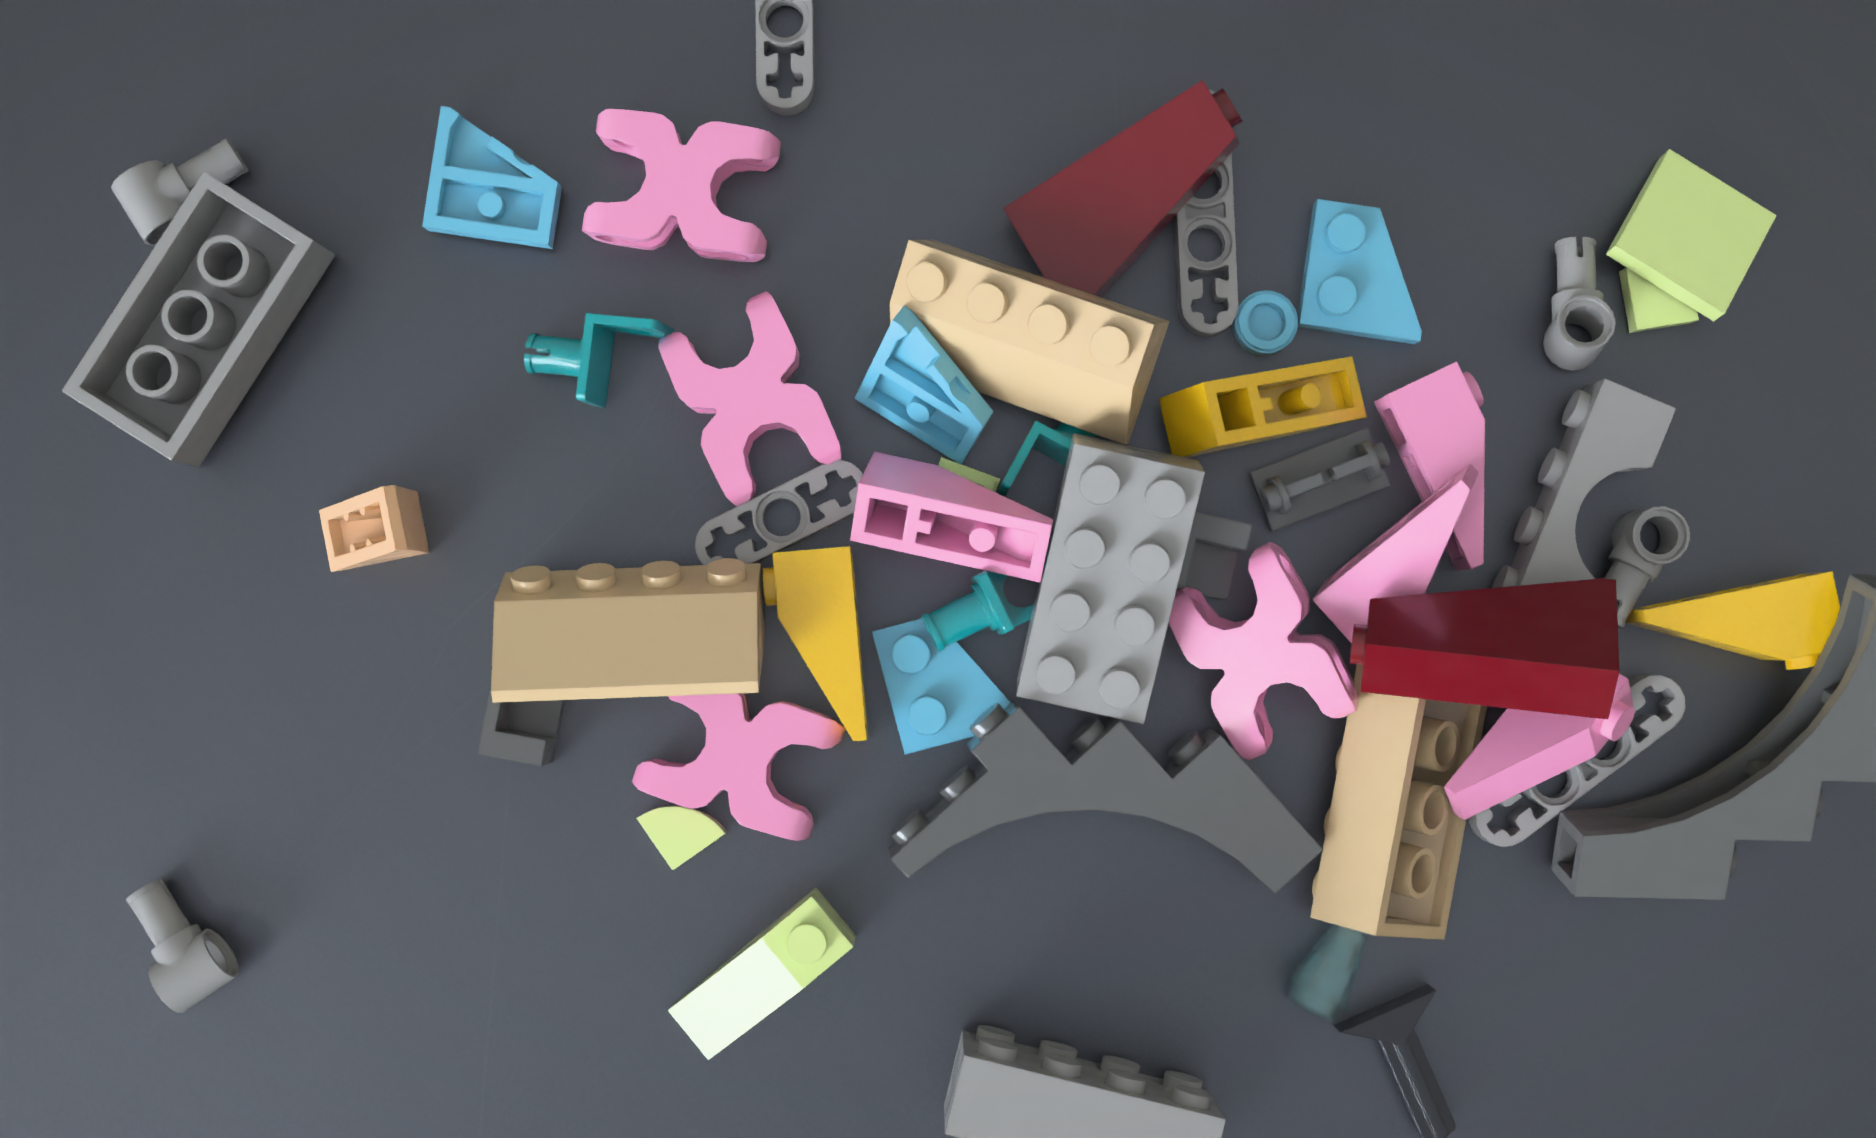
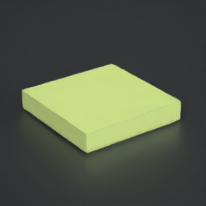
M1668 149L1655 164L1606 255L1714 322L1725 314L1777 215L1676 152Z

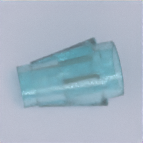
M1331 924L1328 931L1324 932L1288 979L1293 986L1287 998L1310 1013L1327 1021L1334 1022L1339 1010L1347 1011L1363 954V947L1368 938L1357 930Z

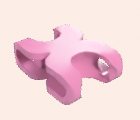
M606 109L598 115L596 133L604 145L612 151L625 153L643 160L646 177L640 191L627 201L594 202L588 206L584 213L582 231L585 234L603 243L642 250H655L664 246L676 228L680 227L682 236L687 241L689 248L700 257L737 262H758L765 257L767 240L761 229L753 223L739 221L723 215L717 208L716 196L722 182L735 172H766L773 168L779 159L781 142L769 131L759 128L710 121L699 126L688 143L683 145L674 124L662 114L624 109Z
M767 291L750 298L746 303V313L751 322L754 342L749 355L735 367L717 369L704 364L693 344L681 332H674L660 338L658 345L679 398L699 414H716L702 430L701 446L726 498L736 507L750 501L756 494L757 485L752 476L748 456L753 442L768 430L784 428L797 433L807 445L813 459L821 465H830L838 460H842V448L818 393L806 384L787 383L799 368L800 353L776 302Z
M1267 542L1256 548L1249 559L1248 571L1253 580L1258 598L1254 615L1249 620L1233 622L1219 617L1208 604L1203 594L1193 587L1176 590L1169 619V625L1188 662L1199 669H1222L1225 675L1212 691L1211 707L1236 752L1247 760H1254L1266 754L1273 741V729L1268 720L1264 705L1265 695L1270 685L1289 682L1303 687L1317 703L1322 713L1331 718H1342L1356 712L1359 695L1353 679L1334 642L1321 634L1297 633V627L1310 612V596L1285 551L1272 542Z
M745 693L668 696L670 700L681 703L700 715L706 727L705 747L698 758L688 764L668 762L657 758L642 762L636 767L632 782L635 787L652 796L691 809L708 805L723 790H726L728 792L731 815L740 825L789 840L800 841L809 839L814 826L812 814L805 806L796 804L777 792L771 780V762L780 749L790 744L808 745L820 749L834 747L842 741L845 731L844 725L833 717L788 701L769 704L751 719Z

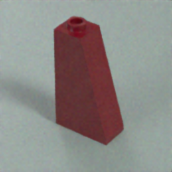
M1201 80L1004 207L1003 210L1044 278L1102 298L1240 144L1232 128L1243 121L1223 88L1211 94L1204 81Z
M1600 578L1372 598L1369 603L1367 625L1354 624L1350 664L1363 665L1360 692L1608 720L1620 671L1616 580Z

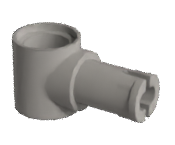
M224 138L219 143L179 166L175 162L165 166L159 160L140 163L119 175L113 181L111 189L145 244L153 246L157 244L203 171L226 185L248 173L249 170L232 143L227 138Z
M1576 237L1560 239L1554 245L1557 259V293L1551 298L1552 322L1544 334L1543 346L1545 354L1553 364L1561 369L1572 371L1584 369L1594 362L1613 335L1616 323L1613 311L1604 302V294L1597 290L1595 256L1597 241L1590 237H1582L1580 241L1581 247H1577ZM1576 324L1582 326L1591 335L1592 342L1576 341L1568 334L1565 325Z
M1661 506L1630 511L1622 515L1614 525L1611 534L1613 550L1608 557L1609 561L1613 564L1604 579L1616 580L1618 629L1620 630L1626 625L1625 621L1647 583L1655 582L1665 563H1671L1679 559L1687 550L1690 541L1689 526L1685 518L1674 509ZM1647 520L1651 521L1660 533L1659 546L1653 553L1645 549L1640 540L1642 525Z
M163 879L160 881L155 880L141 887L126 898L127 903L131 906L155 946L151 950V954L156 962L149 967L148 974L155 992L170 1009L177 1013H183L239 975L237 959L226 941L212 929L206 928L202 931L198 924L190 925Z

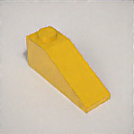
M1352 356L1206 381L1159 398L1172 455L1185 458L1224 451L1367 417Z
M847 546L773 553L774 567L763 568V589L766 606L777 605L780 622L852 740H867L868 727L852 548Z
M1833 571L1804 573L1633 608L1625 623L1760 660H1784L1786 670H1794L1815 666L1836 624L1840 603Z

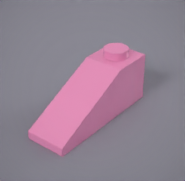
M1456 361L1374 401V404L1422 502L1468 464H1471L1478 471L1479 474L1445 548L1455 571L1473 569L1484 564L1485 418L1479 408L1483 406L1484 399L1478 383L1469 372L1462 373Z
M874 451L858 485L850 541L1040 582L1053 519L938 465Z
M1468 464L1323 582L1312 600L1351 643L1354 624L1367 625L1370 599L1426 594L1479 474L1471 464Z
M1619 674L1608 720L1507 708L1444 786L1453 813L1466 820L1595 757L1609 739L1616 741L1621 738L1630 726L1635 714L1629 679Z

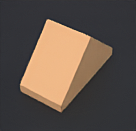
M397 485L382 486L319 510L331 572L429 553L418 491Z

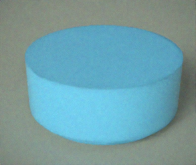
M1269 290L1258 291L1246 297L1238 306L1237 315L1232 322V331L1237 343L1248 353L1257 356H1270L1283 350L1293 340L1298 328L1297 312L1290 300L1278 292Z

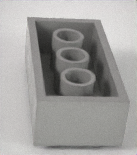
M203 171L67 381L62 392L169 460L199 467L336 254Z
M1073 433L1053 518L1042 578L1038 583L1017 675V697L1144 724L1205 475L1199 460Z
M978 1025L977 1033L966 1030L961 1032L944 1102L946 1135L958 1138H1222L1226 1119L1210 1092L1202 1089L1203 1081L1197 1077L1177 1071H1165L1163 1079L1139 1073V1064L1116 1056L1104 1055L1101 1064L1076 1058L1077 1049L1055 1041L1041 1040L1039 1048L1015 1043L1014 1033L994 1026Z

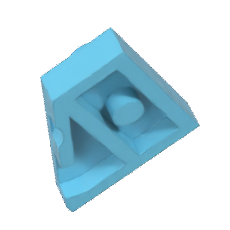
M441 106L422 226L431 232L553 249L562 192L561 185L534 165H530L500 141L492 136L490 137L464 119L451 107Z
M1317 199L1314 202L1297 313L1298 328L1414 345L1421 341L1422 331L1380 208Z
M905 306L901 308L892 320L854 398L961 465L994 412L914 312Z
M922 618L872 632L905 755L973 737L975 735L969 728L980 715L996 703H999L1003 709L1011 703L958 642L945 647L944 650L939 652Z

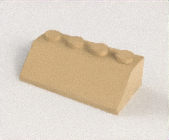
M933 239L908 240L890 300V324L903 306L912 310L977 392L1124 445L1129 444L1170 322Z
M723 558L712 561L708 565L679 566V564L672 561H655L639 568H614V566L606 563H593L582 566L578 570L550 571L544 566L531 565L521 567L513 572H505L494 600L491 677L493 703L759 693L766 634L761 563L744 564L743 561L738 559Z
M1357 664L1354 684L1359 695L1358 709L1347 716L1343 742L1336 755L1335 767L1337 774L1331 807L1327 811L1324 820L1325 840L1320 867L1312 885L1314 899L1310 918L1375 936L1445 940L1466 820L1453 813L1444 786L1480 743L1487 706L1360 692L1363 665Z

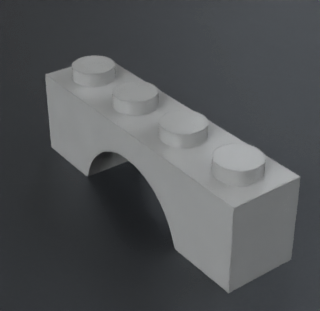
M1607 379L1586 385L1583 390L1577 389L1569 399L1562 416V424L1568 426L1561 445L1559 449L1554 447L1550 450L1539 471L1538 482L1544 486L1535 508L1529 506L1524 511L1516 527L1514 541L1520 543L1511 566L1504 565L1501 568L1492 588L1595 579L1584 565L1577 548L1575 529L1580 506L1589 491L1608 475L1613 473H1631L1653 467L1676 408Z

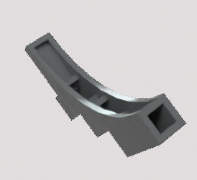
M1849 575L1836 624L1813 670L1785 708L1746 746L1703 775L1661 794L1607 808L1560 811L1551 870L1574 897L1725 900L1729 876L1735 873L1738 863L1736 840L1811 842L1815 818L1821 814L1823 808L1822 781L1876 782V575Z
M1014 701L1005 709L999 703H996L974 721L969 729L975 736L966 744L982 764L974 771L966 765L954 773L939 789V793L944 798L925 815L920 809H916L902 820L890 834L895 842L888 848L891 860L909 878L948 848L996 825L1046 812L1102 810L1149 817L1194 833L1236 858L1274 893H1277L1323 851L1226 740L1209 728L1201 735L1195 730L1179 740L1167 755L1171 762L1162 768L1120 720L1107 717L1102 722L1098 717H1094L1071 737L1069 743L1073 749L1066 756H1063Z

